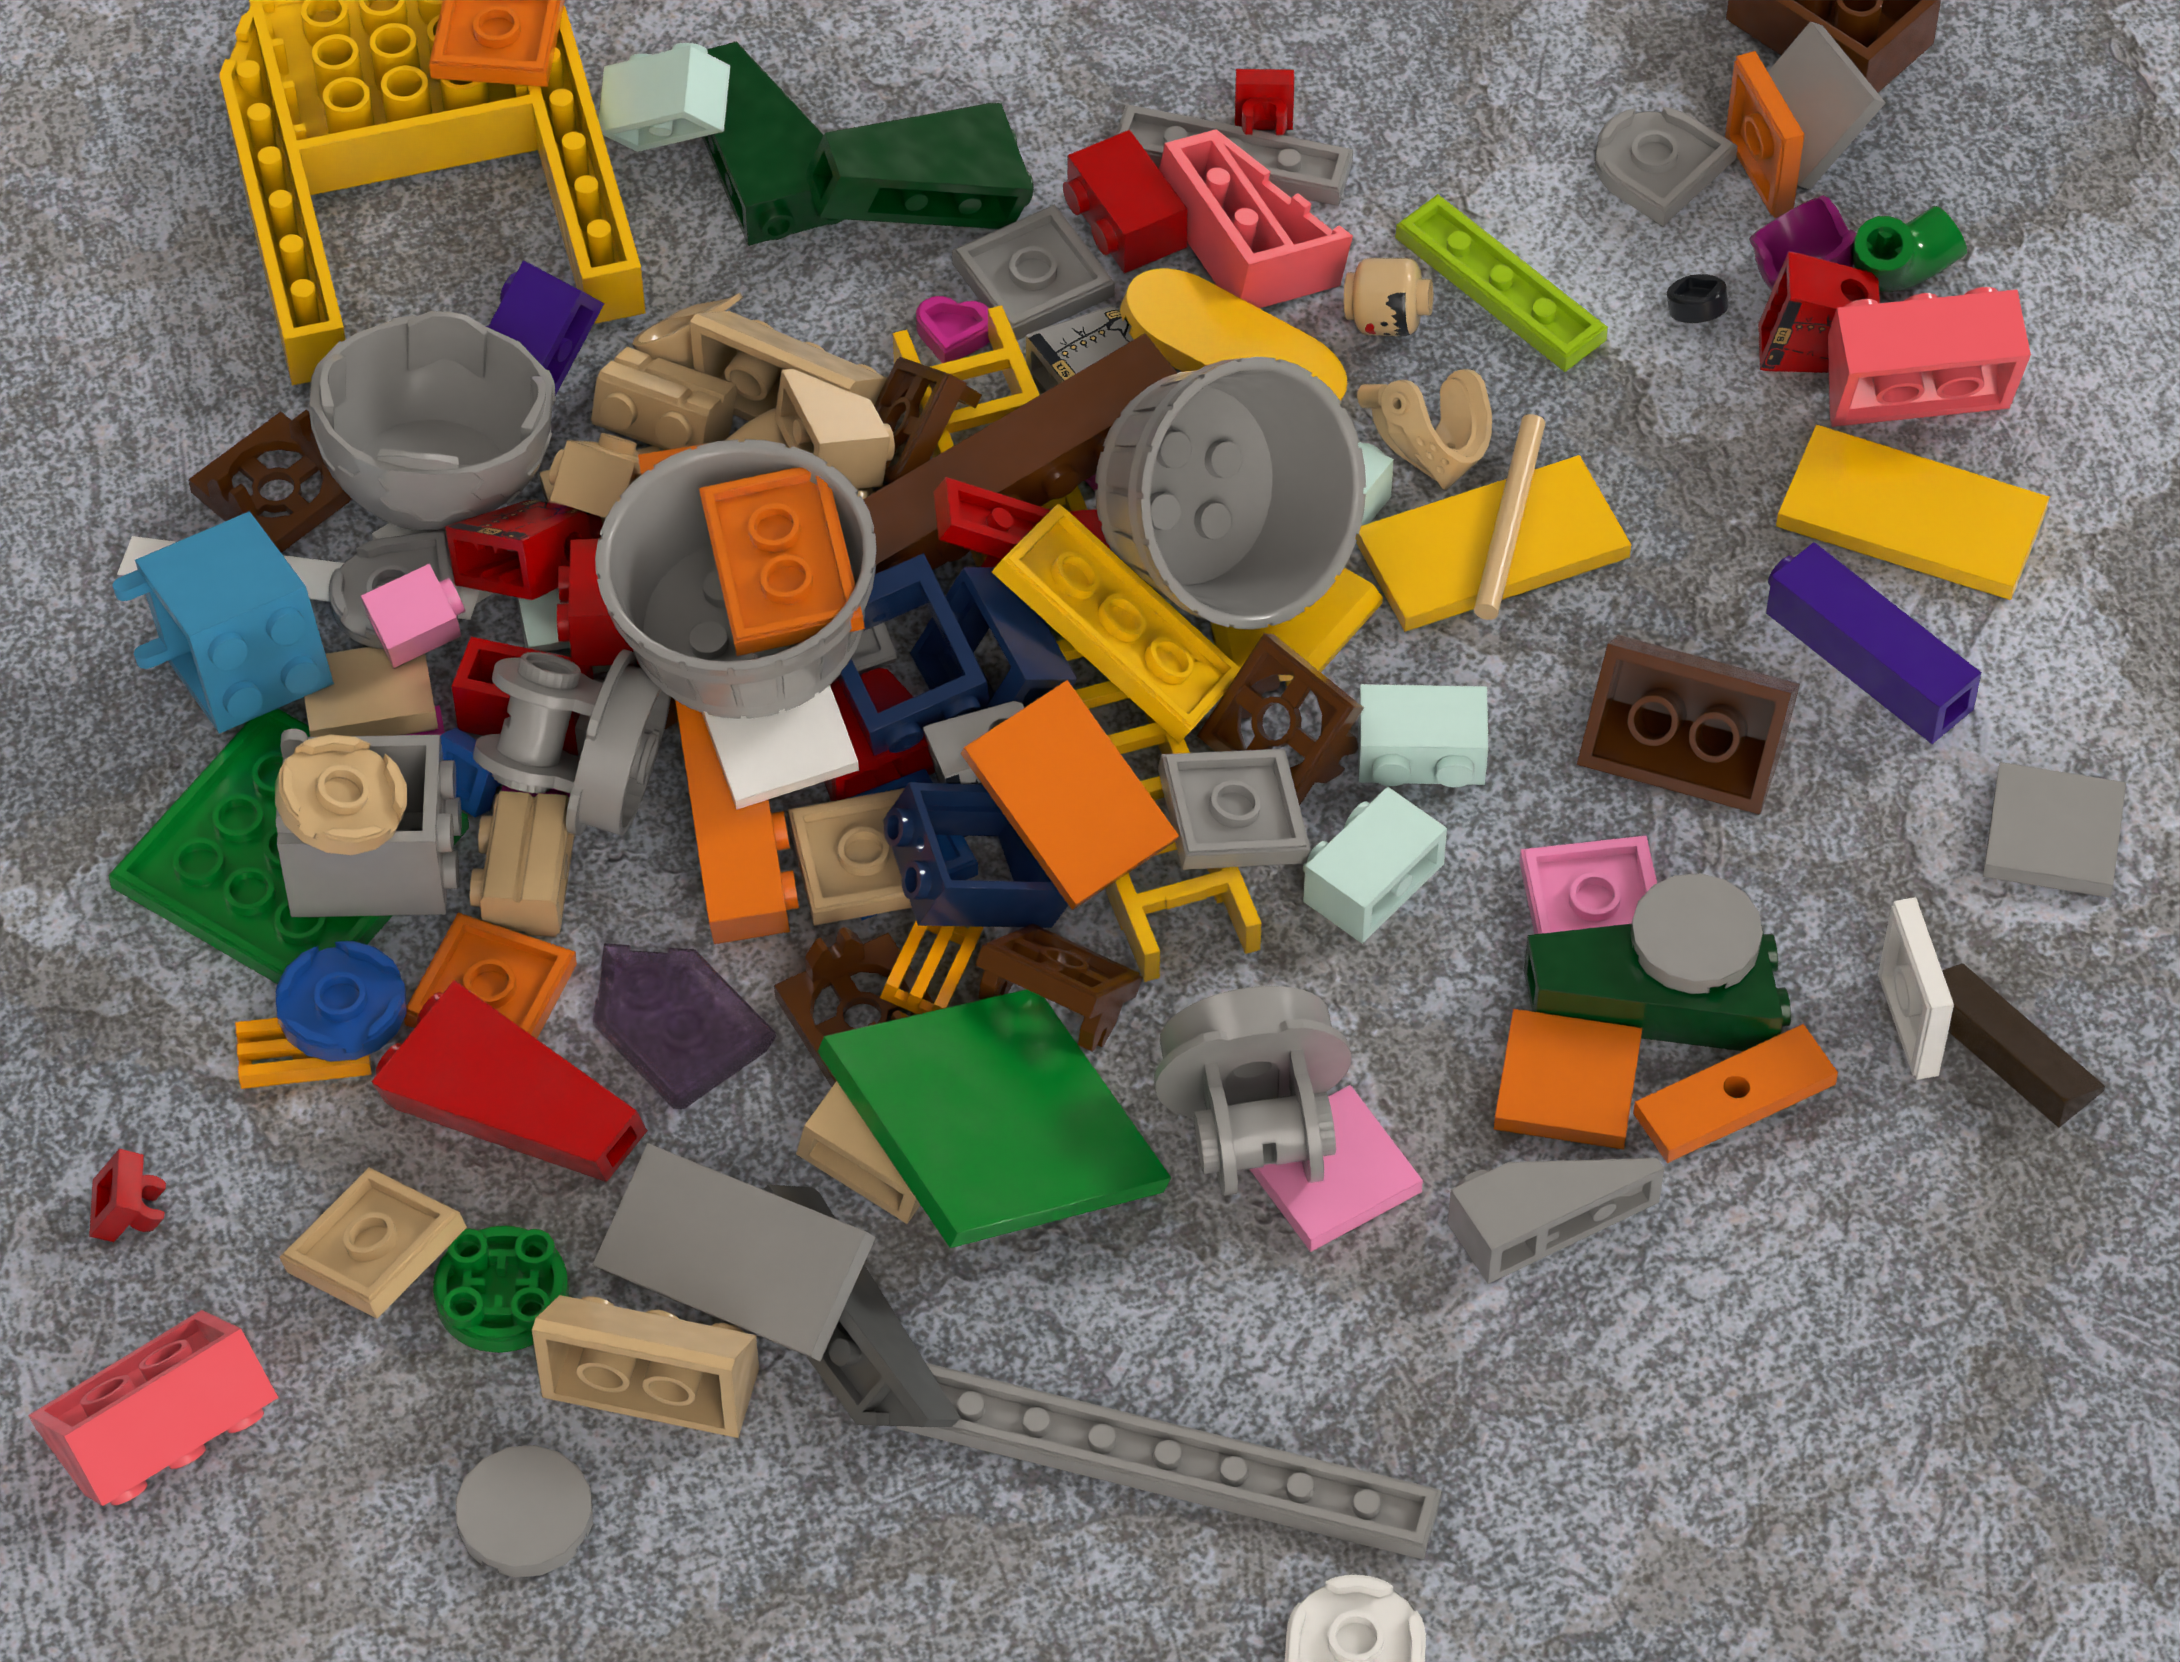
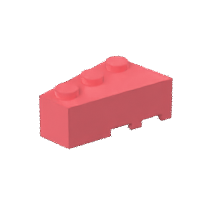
M1217 129L1164 144L1159 170L1187 207V243L1218 287L1258 308H1264L1341 285L1353 238L1344 228L1339 225L1332 230L1311 214L1312 203L1299 193L1291 198L1269 181L1271 171Z

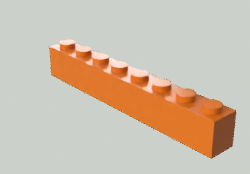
M699 445L638 454L641 475L647 470H653L654 465L689 448L691 450L697 449ZM675 700L714 944L788 933L790 932L787 910L798 909L799 902L793 870L781 872L778 851L790 849L784 811L772 813L770 799L736 810L702 712L688 708Z

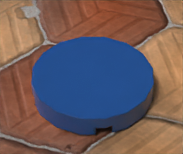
M355 941L335 942L336 947L326 948L319 951L317 946L302 952L284 969L276 987V1007L278 1023L288 1042L311 1057L330 1062L357 1060L380 1050L398 1033L407 1013L405 984L401 979L400 971L395 962L376 947Z

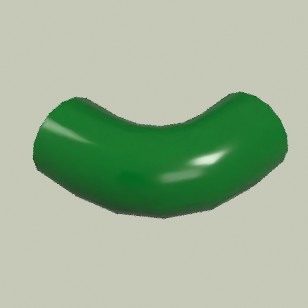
M1932 206L1906 224L1900 219L1891 216H1876L1869 219L1858 229L1852 249L1854 267L1872 272L1879 280L1880 292L1903 291L1919 285L1942 272L1967 254V246L1959 228L1952 218L1938 206Z

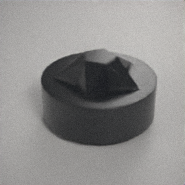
M1696 274L1686 276L1675 281L1667 290L1669 314L1673 319L1680 322L1701 323L1710 321L1723 315L1729 307L1726 283L1713 275Z

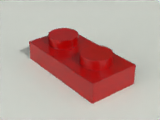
M945 477L933 492L939 540L1003 559L1051 511L1044 507Z

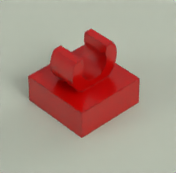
M1236 69L1235 126L1242 127L1246 135H1252L1253 129L1275 130L1276 135H1283L1286 130H1293L1294 70Z
M119 1148L93 1178L89 1237L114 1243L129 1225L138 1231L151 1232L164 1219V1211L149 1208L142 1201V1198L156 1201L166 1189V1182L163 1179L154 1175H143V1154Z

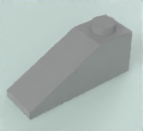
M1658 1158L1507 1162L1488 1172L1486 1170L1472 1172L1465 1176L1456 1187L1451 1189L1448 1225L1487 1284H1490L1659 1203L1664 1167Z

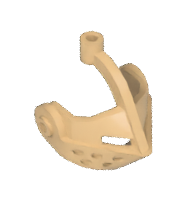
M1462 369L1454 371L1443 382L1440 388L1441 420L1436 430H1434L1431 424L1423 395L1418 386L1413 382L1403 379L1391 382L1388 385L1363 384L1358 390L1357 399L1359 405L1362 408H1371L1373 422L1385 443L1396 454L1436 480L1443 490H1447L1483 457L1489 446L1492 435V412L1485 382L1474 370Z

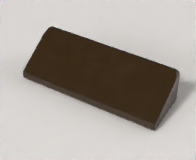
M1961 963L1942 970L1954 1003L1948 1032L2058 1128L2104 1092V1084L1965 964Z

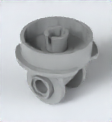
M625 649L614 660L604 683L592 680L582 674L580 668L574 662L548 653L527 652L521 658H506L498 661L494 667L492 681L500 690L510 695L507 712L511 717L504 719L501 734L485 735L476 740L473 751V758L476 763L493 774L492 777L498 783L511 789L530 793H545L554 788L570 793L566 814V829L568 833L580 836L587 826H592L623 836L635 818L649 783L661 745L671 696L656 686L641 667H637V658L634 652ZM572 711L590 716L580 758L562 750Z
M1256 986L1235 989L1207 997L1191 1004L1173 1016L1166 1023L1160 1034L1163 1060L1154 1073L1155 1092L1158 1100L1165 1107L1175 1113L1194 1118L1197 1149L1203 1174L1217 1172L1222 1195L1238 1193L1237 1171L1260 1168L1274 1163L1280 1165L1302 1161L1308 1183L1323 1181V1156L1335 1155L1336 1153L1334 1123L1327 1091L1338 1084L1351 1065L1349 1043L1341 1032L1332 1027L1329 1010L1325 1002L1313 993L1298 988Z

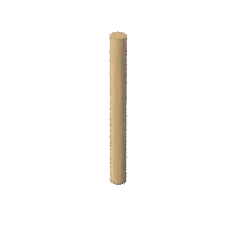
M1535 414L1525 415L1521 420L1474 607V613L1486 620L1495 619L1499 614L1545 428L1544 419Z

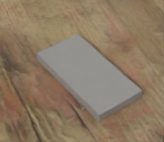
M647 1143L592 1265L604 1272L812 1359L821 1361L876 1237L847 1223Z

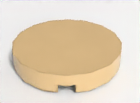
M329 734L308 739L295 748L294 753L285 759L279 770L275 783V806L284 825L302 842L321 851L334 854L356 855L376 850L394 836L407 807V784L398 765L388 755L385 754L382 758L376 752L369 750L371 744L357 737Z

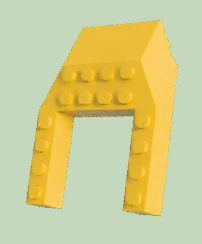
M248 0L250 7L247 13L241 16L235 32L237 41L230 59L224 60L219 77L247 204L292 386L311 382V377L317 364L339 341L346 340L311 195L538 150L576 288L604 303L594 324L646 314L641 264L565 6L563 8L548 87L432 79L429 62L443 0Z

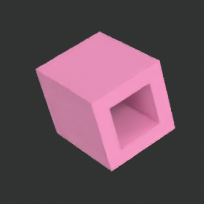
M430 563L361 595L366 615L393 668L461 637L457 615L465 612L463 603L450 578L439 582Z

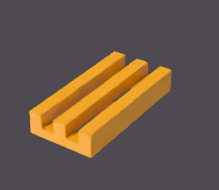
M915 921L886 981L880 998L916 1014L947 1008L984 927L918 926L917 921ZM926 931L937 934V937L911 992H905L899 989ZM949 941L960 944L961 947L933 1004L922 998Z
M278 1018L235 1022L238 1043L236 1044L237 1057L239 1061L238 1078L241 1089L372 1075L370 1054L357 1060L334 1062L304 1054L288 1042L278 1023ZM288 1056H292L293 1059L253 1064V1060Z

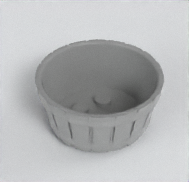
M1269 357L1222 360L1196 371L1180 372L1165 377L1147 387L1122 410L1121 416L1116 418L1103 444L1105 447L1104 451L1100 453L1095 482L1098 484V489H1095L1096 508L1099 521L1102 522L1101 529L1112 552L1158 594L1168 597L1181 609L1194 616L1209 620L1215 624L1226 627L1231 626L1236 629H1258L1268 627V624L1274 626L1294 618L1304 612L1306 606L1311 607L1336 581L1334 578L1336 575L1341 574L1357 541L1355 536L1359 534L1364 515L1366 494H1363V490L1366 488V475L1362 448L1358 446L1360 441L1356 429L1345 407L1340 406L1341 401L1330 387L1317 376L1312 377L1311 372L1297 364Z
M738 439L699 445L697 449L691 450L689 448L674 454L654 465L653 470H647L628 486L620 495L621 500L619 502L616 501L611 508L601 529L600 535L602 539H598L595 555L596 575L599 578L597 582L601 597L617 631L628 645L633 648L641 668L656 686L676 701L702 713L705 711L708 715L722 718L740 719L741 716H746L748 719L778 714L783 709L787 711L800 706L814 698L816 693H821L832 684L857 649L863 630L850 632L852 629L851 618L854 611H857L859 606H861L864 620L865 608L873 589L876 570L875 533L873 534L874 525L870 511L863 498L857 496V489L847 477L833 466H827L826 461L793 446L788 448L786 444L767 440L745 439V442H738ZM791 468H804L811 472L810 481L817 485L816 476H818L833 491L855 581V588L845 606L833 620L802 643L737 656L699 488Z

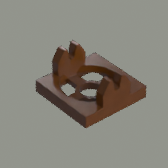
M903 357L897 358L874 407L883 424H889L892 429L895 443L894 455L898 446L903 444L908 438L909 440L897 464L889 467L892 460L886 461L883 484L888 485L929 461L957 403L960 402L976 408L982 394L951 374ZM927 387H930L932 393L919 417V404ZM906 411L902 424L894 433L897 421Z
M308 410L303 411L293 420L280 411L188 479L191 493L224 521L250 511L281 553L352 501V498L340 487L323 462L311 428ZM275 450L297 452L302 456L301 459L288 468L275 467L268 469L257 459L265 452ZM239 471L253 482V494L251 496L243 484H239L235 488L233 487V476ZM320 471L322 485L319 494L309 503L301 496L300 484ZM272 480H286L294 486L293 492L282 500H268L260 494L261 488ZM264 511L272 513L287 511L290 514L272 518L259 516Z
M1264 633L1197 737L1215 752L1273 749V747L1291 746L1305 758L1302 763L1290 767L1300 806L1314 783H1327L1341 775L1345 770L1339 764L1341 758L1345 755L1355 754L1359 749L1356 736L1349 732L1364 707L1277 636ZM1278 675L1293 676L1281 697L1270 696L1264 698L1262 696L1266 691L1278 689L1280 686ZM1310 691L1317 697L1322 713L1321 734L1317 740L1301 728L1302 717L1299 707ZM1279 703L1289 713L1290 727L1282 738L1273 740L1264 731L1263 717L1270 706ZM1252 717L1251 726L1255 737L1246 749L1241 733V719Z
M1035 924L983 944L975 964L985 970L980 982L978 999L982 1000L1008 994L1013 984H1016L1084 1016L1080 1027L1078 1045L1091 1052L1095 1050L1096 1046L1103 1047L1117 1022L1123 1003L1136 997L1143 979L1139 972Z
M845 927L838 929L836 942L831 947H827L822 938L816 939L805 956L806 971L774 985L775 999L831 1087L837 1080L817 1051L824 1036L856 1029L849 1026L844 1020V1015L848 1009L859 1004H868L875 1007L881 1014L877 1024L888 1022L889 1015H891L890 1021L909 1017L900 1012L904 1008L885 1001L880 996L871 992H860L851 979V976L859 972L877 973L886 978L889 977L901 952L889 932L864 944L855 932ZM911 966L899 988L908 993L911 992L917 979V975ZM831 986L840 1000L836 1016L816 1025L813 1018L815 1001L823 989ZM926 991L922 999L934 1004ZM913 1012L910 1013V1016L918 1015ZM876 1022L869 1023L868 1026L875 1025Z

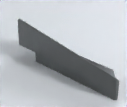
M768 1184L764 1188L767 1192L836 1219L821 1194L812 1187ZM863 1265L821 1361L806 1357L857 1425L952 1427L960 1419L959 1415L866 1266Z

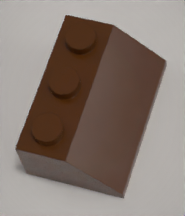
M1618 635L1606 647L1577 765L1760 815L1785 744L1800 684Z

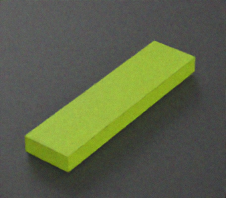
M1439 194L1396 224L1395 238L1564 372L1607 341L1608 326Z

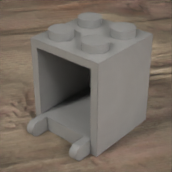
M299 729L285 730L281 734L282 765L285 759L294 753L297 746L308 739L316 737H307V734ZM440 735L351 736L370 743L369 750L376 752L382 758L385 754L388 755L398 765L407 784V807L391 839L376 850L356 855L326 853L302 842L284 825L276 809L277 847L291 917L446 915L447 889H458L459 856L458 851L453 850L454 836H461L462 811L460 797H456L455 761L444 760Z

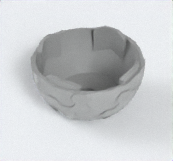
M430 311L419 316L412 315L393 318L389 322L357 332L346 340L339 341L317 364L311 377L309 402L311 428L323 462L332 477L352 500L379 519L397 527L415 531L440 530L447 525L494 511L503 504L508 505L532 480L541 465L553 434L551 433L552 407L556 401L555 383L550 371L545 369L520 342L480 324L468 315Z

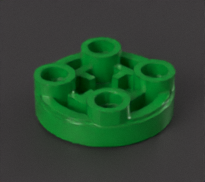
M494 1226L480 1230L465 1229L447 1247L448 1251L440 1260L433 1281L436 1310L445 1329L464 1345L485 1352H511L533 1345L532 1328L535 1318L559 1295L569 1297L566 1267L561 1255L555 1248L552 1237L540 1229L527 1230L515 1226Z

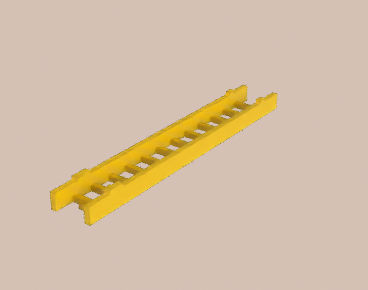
M1002 305L988 309V338L993 351L930 367L951 374L960 380L1002 370L1011 391V396L980 403L976 408L968 406L954 410L932 454V458L954 446L950 433L995 422L1040 395ZM907 329L893 333L894 364L899 357L921 364ZM927 387L919 404V417L932 393L930 387ZM1078 485L1067 496L1053 499L1041 506L1052 509L1059 503L1067 511L1088 510ZM970 550L976 567H981L988 555ZM1065 639L1056 641L1067 661L1084 657ZM1111 681L1075 690L1088 709L1129 698ZM1146 713L1149 724L1107 735L1120 754L1154 745L1159 746L1162 754L1190 753L1184 739L1178 743ZM1160 776L1140 781L1153 800L1164 798ZM1174 842L1156 855L1177 850L1176 843ZM1238 867L1207 868L1209 872L1207 875L1138 894L1128 873L1106 888V894L1120 929L1125 933L1144 982L1160 978V949L1145 914L1163 909L1168 910L1214 896L1217 904L1224 902L1244 953L1248 954L1261 949L1262 923Z

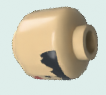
M1410 258L1363 259L1359 262L1356 271L1348 272L1345 277V317L1347 320H1354L1358 330L1364 335H1411L1417 330L1421 315L1432 314L1434 297L1432 279H1422L1417 262Z

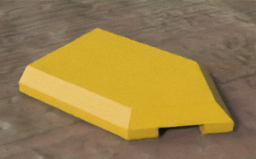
M1344 567L1341 574L1336 575L1334 578L1336 581L1328 591L1311 607L1306 606L1304 608L1305 611L1294 618L1274 626L1268 624V627L1258 629H1236L1231 626L1226 627L1210 622L1213 641L1216 647L1241 668L1264 633L1274 634L1318 671L1322 672L1381 606L1383 597L1374 584ZM1278 675L1280 682L1285 681L1286 686L1293 679L1291 675Z

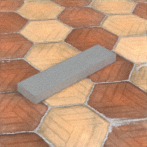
M1129 104L1125 106L1115 135L1131 130L1158 169L1165 143L1217 129L1271 171L1269 181L1288 196L1293 197L1299 193L1306 200L1336 206L1340 204L1353 163V149L1276 135L1254 129L1252 135H1246L1242 127Z

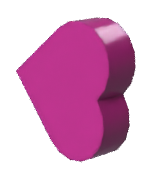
M934 296L925 299L916 310L917 333L941 363L961 359L990 342L988 338L989 307L977 301H965L958 304L951 298L944 296Z

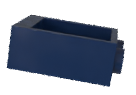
M924 553L875 574L873 589L865 608V629L863 631L926 604L961 677L877 713L852 659H850L838 675L837 680L874 756L887 750L891 753H898L910 749L923 739V727L980 711L990 701L987 681Z
M964 567L945 596L973 653L990 628L1011 665L1010 671L996 692L992 689L981 669L987 681L990 700L988 705L982 708V710L1012 701L1021 702L1025 708L1066 680L1073 686L1077 678L1045 621L992 573L995 567ZM932 617L910 652L930 690L961 677Z
M909 782L883 819L885 839L892 847L902 877V889L904 895L910 900L918 926L1026 927L1035 924L1042 928H1052L1068 907L1065 899L983 785ZM936 835L998 836L1013 881L951 880Z

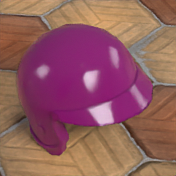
M1824 195L1806 201L1757 230L1749 238L1754 250L1758 270L1763 281L1771 291L1788 252L1800 253L1854 267L1852 249L1857 233L1854 230L1848 229L1837 207Z

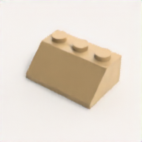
M731 311L696 313L690 320L694 370L736 384L737 394L733 415L747 421L777 406L781 371L785 369L798 370L870 399L873 405H875L887 380V377L878 374L869 366L863 364L856 365L826 352L817 344L802 342L774 330L765 322L750 320Z
M559 1295L535 1318L532 1335L542 1398L739 1438L759 1372L756 1335L745 1333L742 1329L726 1323H715L709 1326L680 1320L674 1314L663 1310L641 1312L616 1307L605 1299L593 1296L577 1299Z

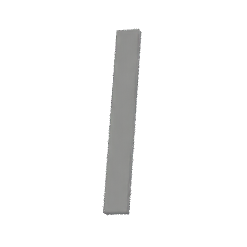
M926 1363L960 1419L952 1427L897 1426L899 1430L1422 1560L1425 1559L1441 1502L1442 1490L929 1363Z

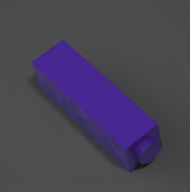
M1815 542L1795 557L1792 555L1786 556L1774 567L1768 578L1770 589L1766 614L1929 743L1934 744L1974 710L1982 672Z

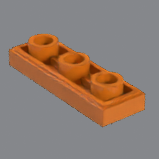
M1801 1024L1635 1101L1633 1114L1664 1160L1669 1163L1836 1085L1838 1071L1806 1026Z

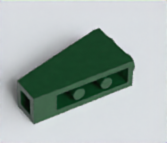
M737 41L707 49V54L730 65L724 132L703 136L702 139L747 245L750 246L769 240H779L791 234L824 225H834L844 221L845 219L819 217L805 177V172L824 136L822 132Z
M986 103L825 132L805 172L819 217L830 219L1000 229L1018 220L1024 207L1030 203L1034 190L1033 178L1026 170L1017 146L1016 133L1009 125L1002 103Z
M1632 924L1527 935L1524 975L1532 1012L1643 1028L1642 1039L1735 1051H1745L1781 1034L1782 1027L1790 1026L1791 1007L1787 989L1785 987L1776 988L1773 972L1778 970V952L1775 937L1772 933H1763L1755 966L1739 983L1726 989V984L1719 987H1710L1709 993L1690 994L1667 988L1645 972L1638 962L1639 955L1635 951L1634 945L1632 947L1630 935Z

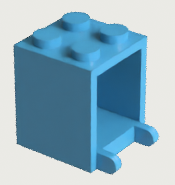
M250 511L136 559L135 563L138 570L119 577L113 582L112 587L115 596L120 601H129L141 595H146L159 638L142 644L135 649L134 657L137 666L149 669L168 661L219 734L334 684L307 588Z

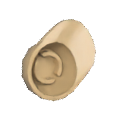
M738 293L727 299L696 304L679 310L643 330L634 338L632 345L634 349L650 354L653 359L659 357L694 370L690 320L696 313L726 311L743 297L741 293Z

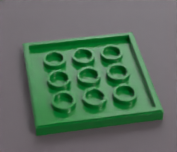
M278 708L248 721L108 875L112 889L278 984L284 969L302 952L317 946L319 951L336 947L335 942L355 941L368 945L393 916L291 917L277 847L275 783L283 762L281 734L288 729H299L304 731L307 737H310L308 725ZM463 812L461 836H454V845L470 828L468 815Z
M1027 989L824 1036L817 1051L949 1248L1164 1193L1172 1178L1047 1000Z

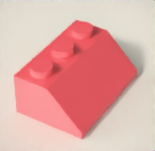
M1980 287L1972 289L1964 295L1938 297L1932 293H1921L1910 296L1904 301L1879 304L1872 299H1861L1853 301L1844 307L1837 308L1828 334L1831 426L1837 427L2010 409L2031 356L2018 290L1998 291L1993 287Z
M200 1310L28 1416L35 1429L85 1496L102 1506L109 1502L111 1505H120L141 1494L148 1486L146 1479L167 1466L170 1469H177L198 1459L206 1451L204 1444L226 1430L228 1433H236L256 1423L264 1415L262 1408L278 1399V1396L242 1329Z

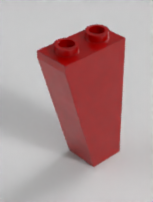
M453 980L444 993H435L427 1000L419 1012L417 1018L418 1025L402 1044L396 1043L383 1054L376 1067V1076L371 1081L384 1102L395 1110L605 1182L611 1178L648 1131L637 1110L455 980Z

